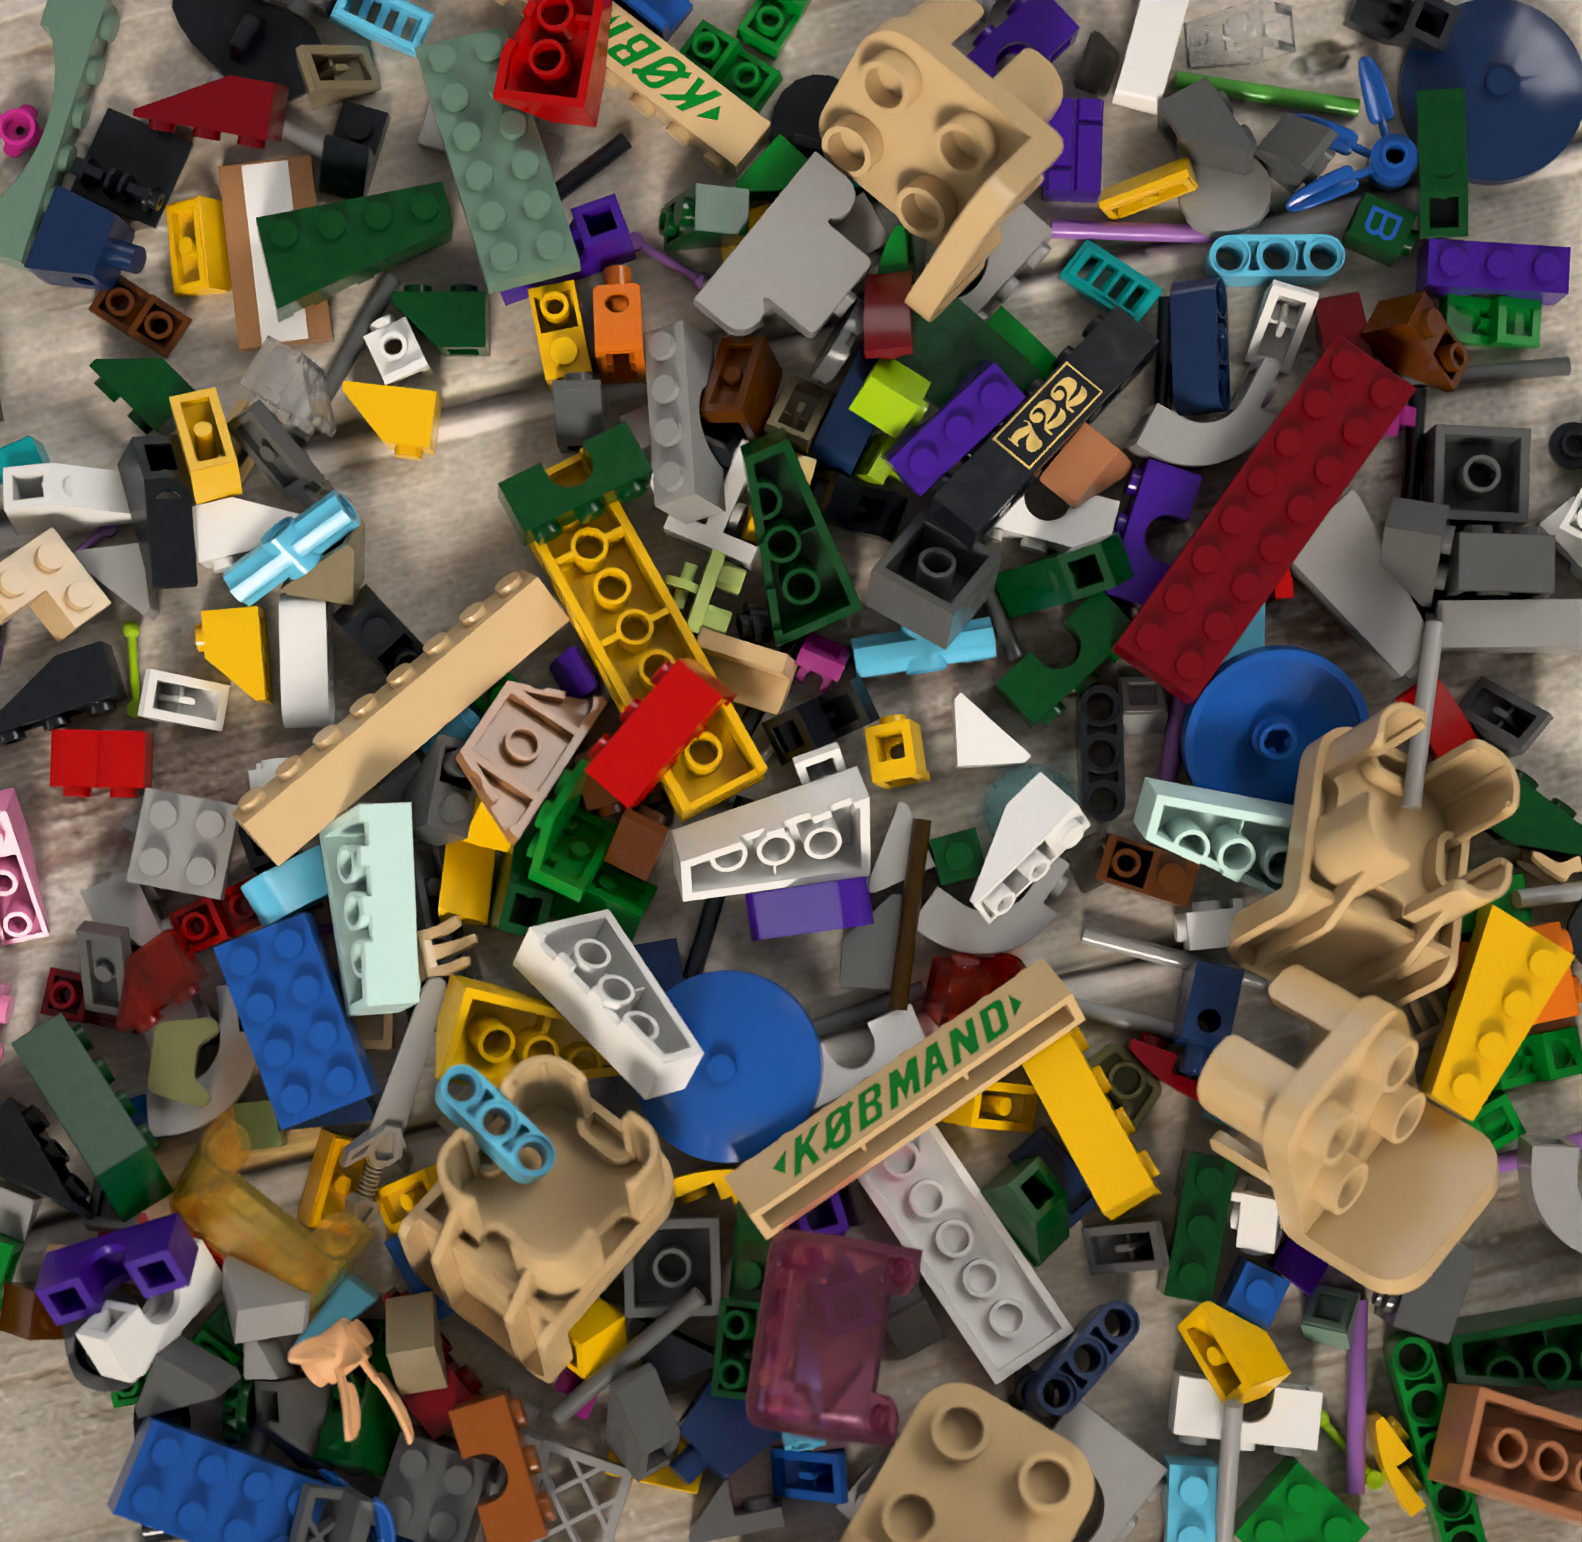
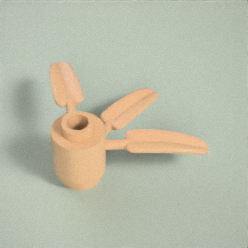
M342 1317L319 1336L303 1340L290 1350L288 1361L300 1364L305 1374L315 1385L322 1388L328 1383H338L346 1441H352L357 1437L360 1427L359 1397L356 1387L352 1383L347 1382L346 1375L360 1365L372 1382L378 1386L391 1406L407 1444H412L414 1441V1430L409 1414L387 1376L382 1372L377 1373L368 1361V1358L372 1355L370 1344L373 1343V1337L360 1320L355 1319L351 1321L346 1317Z

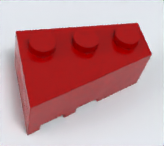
M679 658L675 663L667 660L650 679V682L655 687L642 701L639 697H636L620 714L618 719L624 724L611 738L608 734L603 735L587 754L592 759V762L584 771L628 809L639 805L676 764L677 758L694 738L698 739L707 729L706 724L723 704L728 706L737 696L694 658Z

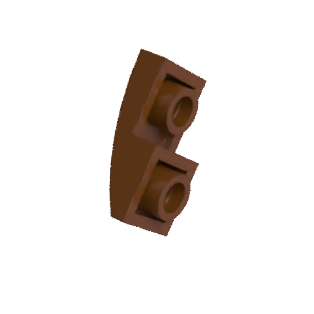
M119 275L113 289L110 291L100 290L88 309L97 317L167 360L193 321L179 310L154 294L146 292L122 275Z

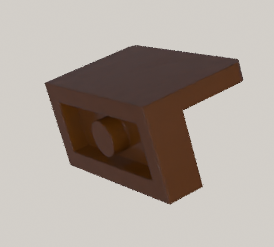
M765 336L722 337L699 407V413L705 423L739 422L750 442L764 436L763 430L771 414L783 376V370Z

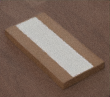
M311 155L218 166L239 350L241 352L334 341L329 299L317 305L312 304L295 312L293 316L278 323L256 225V217L318 206L313 158Z

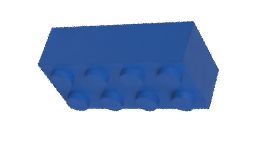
M302 913L213 947L281 1130L380 1093L353 1017H346L343 991L314 914Z
M150 1415L143 1418L107 1502V1506L114 1515L188 1542H288L303 1483L330 1484L321 1477L233 1444H228L225 1441L156 1415ZM316 1497L311 1515L315 1526L319 1522L328 1500L327 1498Z

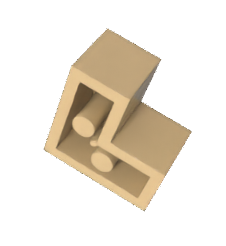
M53 527L0 562V626L30 606L55 640L60 643L94 619L111 604V601Z

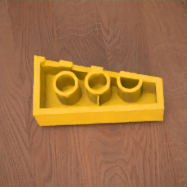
M1486 904L1478 908L1474 920L1476 924L1470 943L1467 944L1461 961L1463 963L1446 1007L1448 1011L1441 1033H1438L1420 1088V1092L1424 1093L1425 1096L1456 1116L1470 1121H1474L1575 958L1568 951L1493 904Z
M1076 1026L1024 1062L1022 1066L1102 1213L1112 1222H1115L1163 1195L1154 1180V1177L1159 1175L1160 1172L1147 1149L1145 1148L1139 1152L1130 1135L1137 1131L1123 1106L1116 1110L1114 1109L1106 1094L1112 1091L1113 1088L1100 1065L1091 1068L1083 1054L1090 1046L1079 1026Z

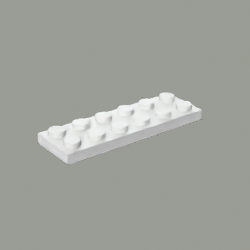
M936 1124L857 1178L995 1385L1075 1332L996 1213L982 1196L979 1188Z

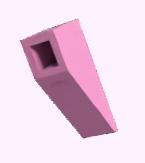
M14 787L0 790V939L2 945L5 946L49 936L50 933L29 831Z

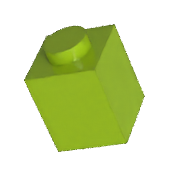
M880 357L859 388L849 410L897 439L907 424L915 428L927 411L930 404L924 401L923 398L931 382L895 359H883Z

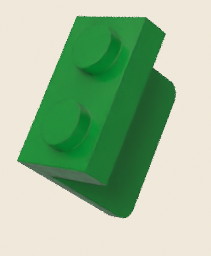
M582 758L573 771L566 768L562 773L554 795H557L554 803L546 800L535 821V827L540 828L541 831L538 830L534 835L526 854L527 857L533 859L528 879L578 902L582 899L602 865L618 825L578 807L588 774L584 770L591 763Z

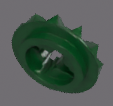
M237 1366L241 1379L225 1391L221 1419L223 1420L222 1433L227 1443L241 1445L246 1435L249 1436L255 1423L256 1400L254 1380L257 1379L245 1380V1377H243V1366Z

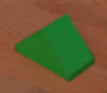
M779 134L735 183L736 188L749 189V202L775 200L807 162L808 158Z

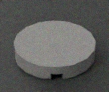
M1254 158L1253 171L1247 175L1192 164L1199 187L1195 191L1178 197L1180 210L1192 229L1207 237L1220 238L1225 235L1245 232L1248 229L1250 232L1261 224L1269 212L1272 185L1267 170L1256 158Z

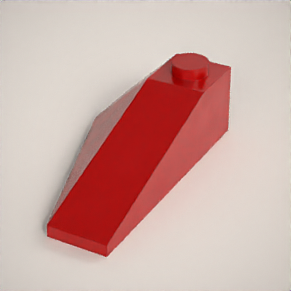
M529 0L522 12L524 18L512 39L508 38L501 51L493 99L549 122L596 127L605 82L612 0Z

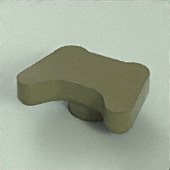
M207 1017L163 1021L157 1025L154 1030L148 1076V1088L153 1094L199 1108L209 1105L211 1095L199 1083L196 1070L200 1047L219 1033L220 1025L215 1019Z
M1116 1043L1107 1044L1090 1056L1087 1061L1091 1068L1097 1065L1101 1066L1113 1088L1108 1094L1118 1103L1119 1108L1123 1106L1136 1131H1138L1161 1095V1084L1123 1046Z

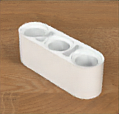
M1139 0L1114 90L1112 104L1157 115V102L1161 101L1189 0Z
M280 593L279 645L283 725L285 729L327 727L335 722L332 603Z

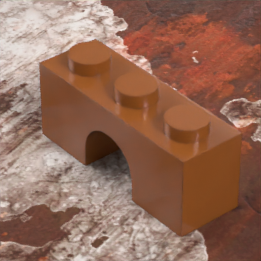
M509 1387L455 1404L448 1413L462 1459L479 1454H489L498 1458L504 1464L508 1473L507 1487L499 1493L483 1497L477 1506L487 1542H532L547 1537L552 1528L550 1521L556 1520V1511L549 1491L542 1493L536 1474L542 1473L541 1461L536 1446L534 1444L527 1446L522 1427L528 1426V1420L521 1398L513 1399Z

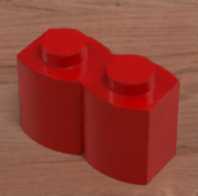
M52 729L50 786L63 788V797L91 798L92 789H110L109 798L138 799L139 790H145L146 787L152 788L154 734L146 731Z

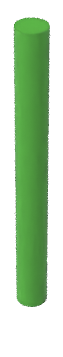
M1176 71L1173 90L1180 91L1207 77L1216 91L1223 90L1227 97L1231 99L1357 118L1360 109V99L1181 71Z

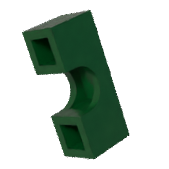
M626 421L583 442L582 457L591 475L579 486L563 487L557 485L549 478L541 462L498 483V499L524 546L534 541L538 545L546 544L563 533V527L579 520L580 524L591 522L606 511L604 507L620 499L623 503L631 502L647 492L646 486L651 484L653 469Z
M1104 591L1091 595L1061 623L1076 643L1077 652L1072 665L1063 669H1052L1042 664L1030 651L998 680L993 688L1030 728L1039 720L1046 727L1066 709L1061 700L1068 693L1075 689L1081 695L1101 677L1095 669L1105 659L1109 657L1115 664L1121 658L1110 649L1131 620Z
M1182 1149L1174 1196L1177 1199L1175 1222L1170 1241L1165 1242L1170 1268L1160 1270L1157 1290L1164 1296L1200 1303L1212 1302L1237 1167L1236 1164L1222 1156Z

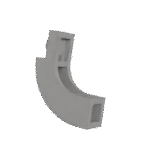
M1266 358L1250 364L1230 401L1228 411L1223 412L1218 419L1210 423L1190 421L1159 403L1144 408L1123 450L1143 461L1150 458L1183 470L1209 467L1238 456L1252 447L1265 434L1276 418L1260 409V406L1266 407L1274 397L1278 388V383L1274 380L1281 367Z
M1059 856L1040 880L1032 882L1010 910L1002 915H998L990 924L982 918L977 910L965 906L943 889L936 886L920 908L917 932L940 946L965 953H997L1018 947L1040 934L1057 917L1058 913L1043 902L1047 897L1055 901L1071 879L1064 874L1070 864Z
M227 985L216 986L220 1025L219 1050L210 1068L197 1078L199 1083L209 1091L211 1101L208 1106L199 1108L155 1095L149 1089H146L148 1126L154 1138L189 1133L219 1119L240 1099L253 1077L257 1064L244 1031L241 1032V1021Z
M1519 1135L1517 1148L1518 1178L1529 1207L1552 1233L1568 1246L1582 1253V1198L1578 1189L1580 1147L1566 1137Z

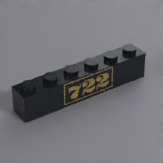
M1117 305L1105 318L1100 314L1094 317L1081 335L1084 340L1075 349L1070 345L1067 346L1053 362L1052 368L1054 371L1045 380L1037 377L1024 392L1026 398L1015 412L1011 411L991 430L994 434L984 444L979 441L962 457L960 462L963 466L953 476L949 472L945 473L931 489L930 495L933 499L928 515L971 551L1040 479L1045 469L1085 422L1091 425L1151 362L1160 340Z

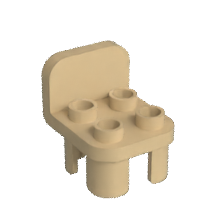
M923 0L905 17H894L879 25L859 45L826 103L819 120V132L825 159L893 212L910 233L924 238L937 249L905 299V303L929 323L979 275L985 266V259L1002 242L1001 224L1039 187L1043 181V173L1057 160L1063 150L1062 138L1056 130L1048 125V122L1061 105L1063 87L1059 74L1045 57L1034 49L1026 48L994 78H991L954 47L960 39L978 24L984 14L982 6L975 0Z
M1404 702L1394 703L1354 728H1335L1310 743L1304 750L1299 765L1282 888L1243 909L1233 917L1228 943L1229 957L1242 968L1272 982L1287 967L1293 964H1300L1361 999L1366 996L1375 995L1397 1008L1444 986L1453 976L1457 966L1462 916L1501 897L1508 890L1511 883L1513 865L1502 857H1496L1467 873L1470 838L1510 817L1518 807L1520 784L1516 770L1510 760L1498 748L1483 740H1468L1438 759L1426 764L1421 809L1410 810L1401 807L1408 754L1395 748V746L1426 728L1427 713L1424 710Z
M1293 964L1276 977L1269 986L1268 991L1270 1000L1274 1005L1309 1024L1311 1034L1307 1049L1299 1063L1293 1068L1238 1035L1227 1036L1221 1041L1208 1058L1201 1072L1197 1089L1200 1104L1209 1113L1241 1132L1233 1138L1227 1133L1218 1130L1210 1139L1211 1148L1214 1152L1273 1188L1281 1226L1295 1243L1372 1291L1388 1295L1413 1291L1430 1278L1495 1196L1500 1179L1496 1150L1483 1133L1426 1101L1425 1094L1418 1090L1414 1068L1418 1054V1043L1410 1038L1407 1016L1404 1011L1375 995L1366 996L1361 999L1304 966Z
M538 1055L519 1063L505 1077L500 1086V1091L554 1145L556 1157L550 1171L535 1183H518L475 1144L473 1135L464 1128H459L445 1142L439 1152L437 1159L439 1181L405 1217L399 1228L398 1236L410 1268L426 1286L434 1291L459 1316L527 1371L544 1382L552 1383L573 1359L567 1332L666 1220L673 1207L675 1187L671 1166L665 1155L659 1150L657 1135L647 1121L631 1110L620 1120L590 1097L587 1079L580 1070L560 1057ZM498 1116L486 1131L495 1136L504 1135L506 1133V1123L502 1117ZM529 1147L519 1150L518 1157L523 1167L528 1170L540 1169L542 1161L536 1150Z
M967 1383L945 1384L930 1391L915 1408L840 1542H1072L1092 1504L1095 1488L1093 1471L1087 1458L1077 1446L985 1390Z

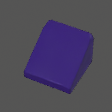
M575 645L568 648L550 664V671L560 690L566 691L565 696L586 699L600 691L598 681L581 650L575 647Z
M1287 1236L1267 1262L1268 1265L1308 1296L1314 1291L1329 1266L1327 1262L1295 1243L1289 1236Z

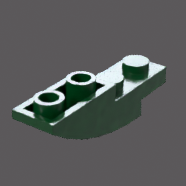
M740 1201L737 1204L729 1297L720 1298L711 1396L756 1402L759 1401L765 1386L780 1335L790 1280L792 1254L785 1253L787 1227L766 1240Z

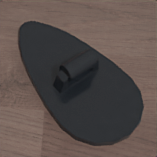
M261 0L172 1V9L176 19L190 42L225 76L232 75L289 85L287 102H292L307 94L298 68L295 48L300 45L323 44L314 27L301 16Z
M812 74L795 80L782 91L773 111L769 145L781 134L808 159L815 151L825 158L822 151L819 120L826 103L840 80L830 75Z

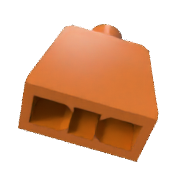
M625 265L608 266L603 270L604 285L593 287L595 355L602 384L647 382L643 335L645 333L641 286L640 284L632 283L630 267Z

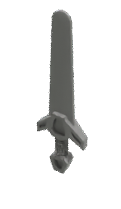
M439 976L428 979L421 989L419 995L420 1002L415 1005L370 1127L343 1150L339 1162L343 1168L363 1158L367 1160L356 1193L352 1192L345 1197L344 1220L352 1227L368 1228L380 1207L377 1201L374 1200V1195L376 1194L385 1166L389 1167L397 1161L402 1170L409 1174L413 1157L403 1135L447 985L444 979Z

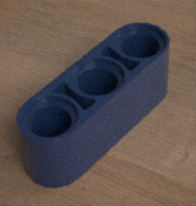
M1221 277L1173 282L1170 289L1172 388L1176 412L1180 416L1226 412L1230 405L1228 304L1224 281Z
M864 341L808 457L816 459L817 463L842 473L849 478L853 475L876 428L875 425L849 410L859 388L879 359L865 358ZM903 355L895 360L906 366L909 357Z
M1117 1300L1098 1305L1088 1312L1075 1327V1332L1070 1334L1028 1381L1024 1390V1400L1031 1413L1038 1417L1048 1418L1067 1414L1076 1407L1136 1337L1140 1327V1319L1132 1305ZM1108 1312L1115 1314L1120 1322V1331L1116 1337L1109 1334L1105 1328L1104 1320ZM1077 1347H1082L1089 1354L1090 1364L1085 1372L1078 1369L1074 1362V1352ZM1047 1382L1053 1383L1059 1391V1402L1054 1408L1047 1405L1043 1398V1388Z

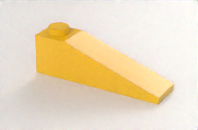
M450 974L437 1016L435 1077L438 1080H441L445 1072L451 1067L463 1064L472 1066L495 1088H499L505 1077L519 1063L538 1055L560 1057L580 1070L586 1079L621 1075L548 1000L496 984ZM462 1080L450 1081L451 1083L468 1086L467 1083H465Z

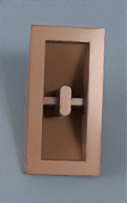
M1085 422L1045 469L1040 477V481L1074 509L1128 476L1131 469L1136 465L1119 448Z

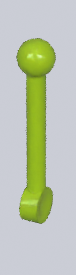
M130 620L122 626V633L127 638L131 701L128 703L126 710L130 717L142 718L138 716L141 697L136 638L139 636L141 629L137 622Z
M1321 1409L1319 1428H1323L1346 1454V1440L1329 1422V1414ZM1365 1462V1484L1369 1488L1377 1490L1384 1485V1477L1381 1472L1371 1469Z

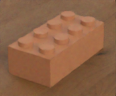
M1448 1383L1427 1479L1582 1527V1419L1481 1386Z

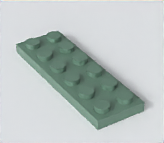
M505 25L415 47L416 58L489 294L581 271L580 259L534 115L493 99L501 51L509 38Z

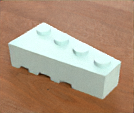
M1148 777L1144 778L1133 822L1145 840L1197 864H1204L1231 880L1243 882L1260 890L1266 896L1282 888L1294 805Z
M411 802L358 804L319 832L346 1017L399 1013L420 1002L419 993L421 989V981L418 974Z

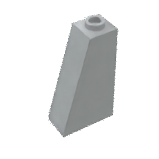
M1351 489L1334 504L1290 566V572L1299 584L1391 681L1402 677L1404 674L1410 680L1419 673L1425 623L1410 594L1379 563L1383 541L1359 495Z
M1582 599L1438 600L1432 603L1431 608L1428 607V612H1423L1421 615L1424 623L1426 621H1439L1445 624L1441 653L1582 656Z

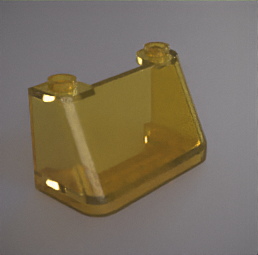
M222 1112L207 1129L173 1187L174 1192L169 1197L171 1214L178 1212L187 1229L199 1239H202L205 1244L224 1259L231 1255L310 1293L309 1314L315 1313L324 1306L343 1279L350 1274L368 1252L375 1232L358 1218L348 1213L338 1212L325 1218L314 1232L311 1233L246 1181L238 1172L250 1154L251 1141L246 1130L225 1112Z

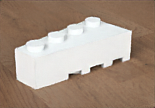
M857 766L671 830L673 867L683 902L871 876L870 797Z
M605 909L529 927L513 962V965L645 1100L685 1089L704 1052L611 911Z

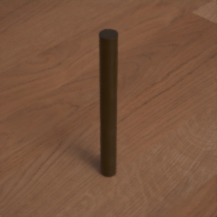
M912 819L888 1005L890 1009L907 1011L931 820Z

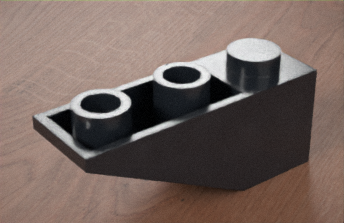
M178 434L132 437L117 466L150 589L196 587L198 577L190 478Z
M367 584L359 590L354 605L343 604L332 614V617L341 629L386 676L403 663L410 664L424 652V644Z
M98 641L55 655L0 710V746L23 741L27 738L25 731L43 726L44 732L67 727L72 724L70 717L88 712L89 717H97L117 710L115 703L128 699L112 645Z
M12 1097L8 1098L0 1105V1177L89 1220L92 1219L95 1213L86 1200L90 1196V1191L76 1174L69 1171L66 1163L70 1161V1157L65 1149L48 1135L46 1129L50 1127V1123L45 1115L33 1104L26 1107Z

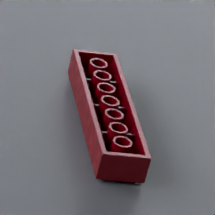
M1338 333L1325 348L1110 650L1188 705L1195 701L1417 388Z

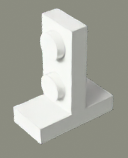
M742 439L740 446L748 443L749 441ZM739 446L724 481L726 512L710 516L706 525L697 521L684 524L669 515L663 528L668 536L708 553H711L712 549L718 550L726 554L725 560L751 570L758 555V547L726 534L728 528L737 530L747 507L746 504L740 502L747 484Z

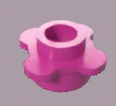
M24 104L19 109H11L0 115V137L5 143L3 151L11 158H19L23 151L37 147L44 130L40 129L37 122L38 111L31 105ZM22 127L25 129L24 134L17 135L18 128Z

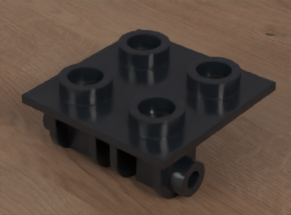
M108 107L84 159L76 157L72 164L71 174L77 177L70 191L156 229L194 144L165 131L149 129L148 124Z

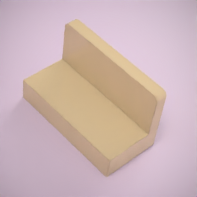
M701 628L697 642L718 680L737 695L732 702L775 716L780 715L798 667L795 664V660L788 654Z

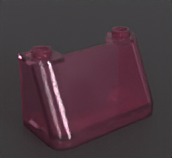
M793 1229L780 1230L774 1236L768 1252L746 1396L747 1416L752 1424L757 1427L802 1437L894 1447L899 1424V1413L896 1403L890 1396L877 1393L891 1295L906 1296L919 1281L923 1250Z

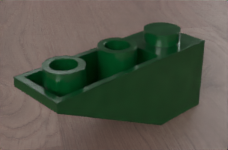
M1465 88L1416 90L1418 235L1420 239L1468 236Z
M1118 531L1000 571L997 575L995 587L1008 618H1013L1115 588L1134 577V573Z
M1515 769L1520 784L1519 804L1516 811L1510 817L1483 832L1500 845L1573 858L1580 856L1582 859V825L1574 820L1577 813L1569 805L1557 798L1549 801L1536 791L1539 784L1532 777L1519 769Z
M546 797L518 841L511 845L508 853L502 852L491 895L488 925L484 926L485 928L525 938L529 927L547 923L555 891L528 879L533 859L527 857L526 854L534 835L538 830L541 831L540 828L535 827V821L546 800L554 803L556 799Z
M358 1319L368 1328L373 1337V1343L370 1344L372 1355L368 1358V1361L377 1373H384L396 1389L395 1379L386 1355V1319ZM359 1365L346 1375L347 1382L352 1383L356 1387L359 1397L360 1427L358 1435L352 1441L345 1440L338 1383L333 1384L314 1459L352 1476L385 1477L399 1432L398 1420L383 1393Z

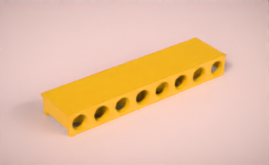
M583 448L579 449L578 454L545 470L554 483L563 487H576L589 478L591 472L582 457ZM616 501L604 507L606 511L595 520L585 524H580L579 520L563 527V533L556 539L543 545H538L534 541L528 544L566 615L569 617L571 624L619 711L622 713L636 697H639L642 701L655 687L650 682V679L667 660L675 663L679 658H694L716 678L717 676L620 502ZM732 703L728 706L723 704L706 724L707 729L698 739L694 738L677 758L676 764L659 781L681 823L765 780L764 775L767 771V766Z

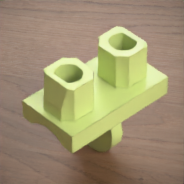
M712 549V552L709 553L699 585L693 582L698 566L688 562L684 563L680 578L666 575L664 580L667 587L675 590L673 599L679 610L683 611L688 595L694 596L686 619L694 637L699 634L701 628L726 634L733 612L709 604L713 590L716 588L738 596L747 573L746 570L734 563L724 560L726 554Z

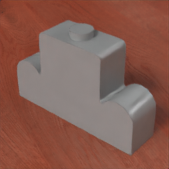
M815 151L694 298V306L724 331L734 336L751 334L759 327L763 319L765 304L807 338H814L833 314L841 319L859 297L853 290L866 275L871 265V260L865 253L833 228L847 220L855 203V190L851 181Z

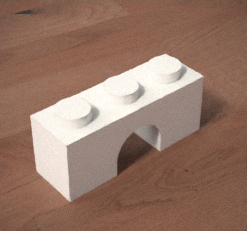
M1095 495L1074 509L1068 504L1066 513L1056 520L1045 521L1036 518L1029 512L1023 496L983 539L1000 543L1002 537L1021 541L1019 546L1021 549L1038 554H1047L1048 548L1062 551L1112 534L1120 501Z
M910 1003L908 1004L907 1011L896 1009L866 1021L873 1037V1051L869 1059L858 1067L847 1068L835 1063L829 1056L824 1042L821 1041L824 1063L823 1081L817 1103L812 1111L814 1115L821 1108L831 1104L856 1087L863 1079L872 1076L895 1060L902 1052L911 1049L926 1038Z
M193 1238L199 1249L190 1286L148 1298L142 1310L139 1306L107 1299L103 1303L101 1313L92 1315L75 1333L101 1376L134 1383L149 1370L156 1354L176 1340L197 1313L211 1303L213 1296L222 1287V1272L202 1239Z
M1173 1369L1167 1427L1173 1434L1179 1435L1180 1442L1186 1444L1207 1445L1208 1438L1221 1440L1223 1404L1205 1374ZM1281 1382L1266 1395L1262 1406L1256 1412L1242 1416L1240 1450L1254 1451L1255 1444L1272 1445L1274 1446L1275 1453L1287 1456H1302L1303 1449L1317 1451L1323 1392L1314 1385Z

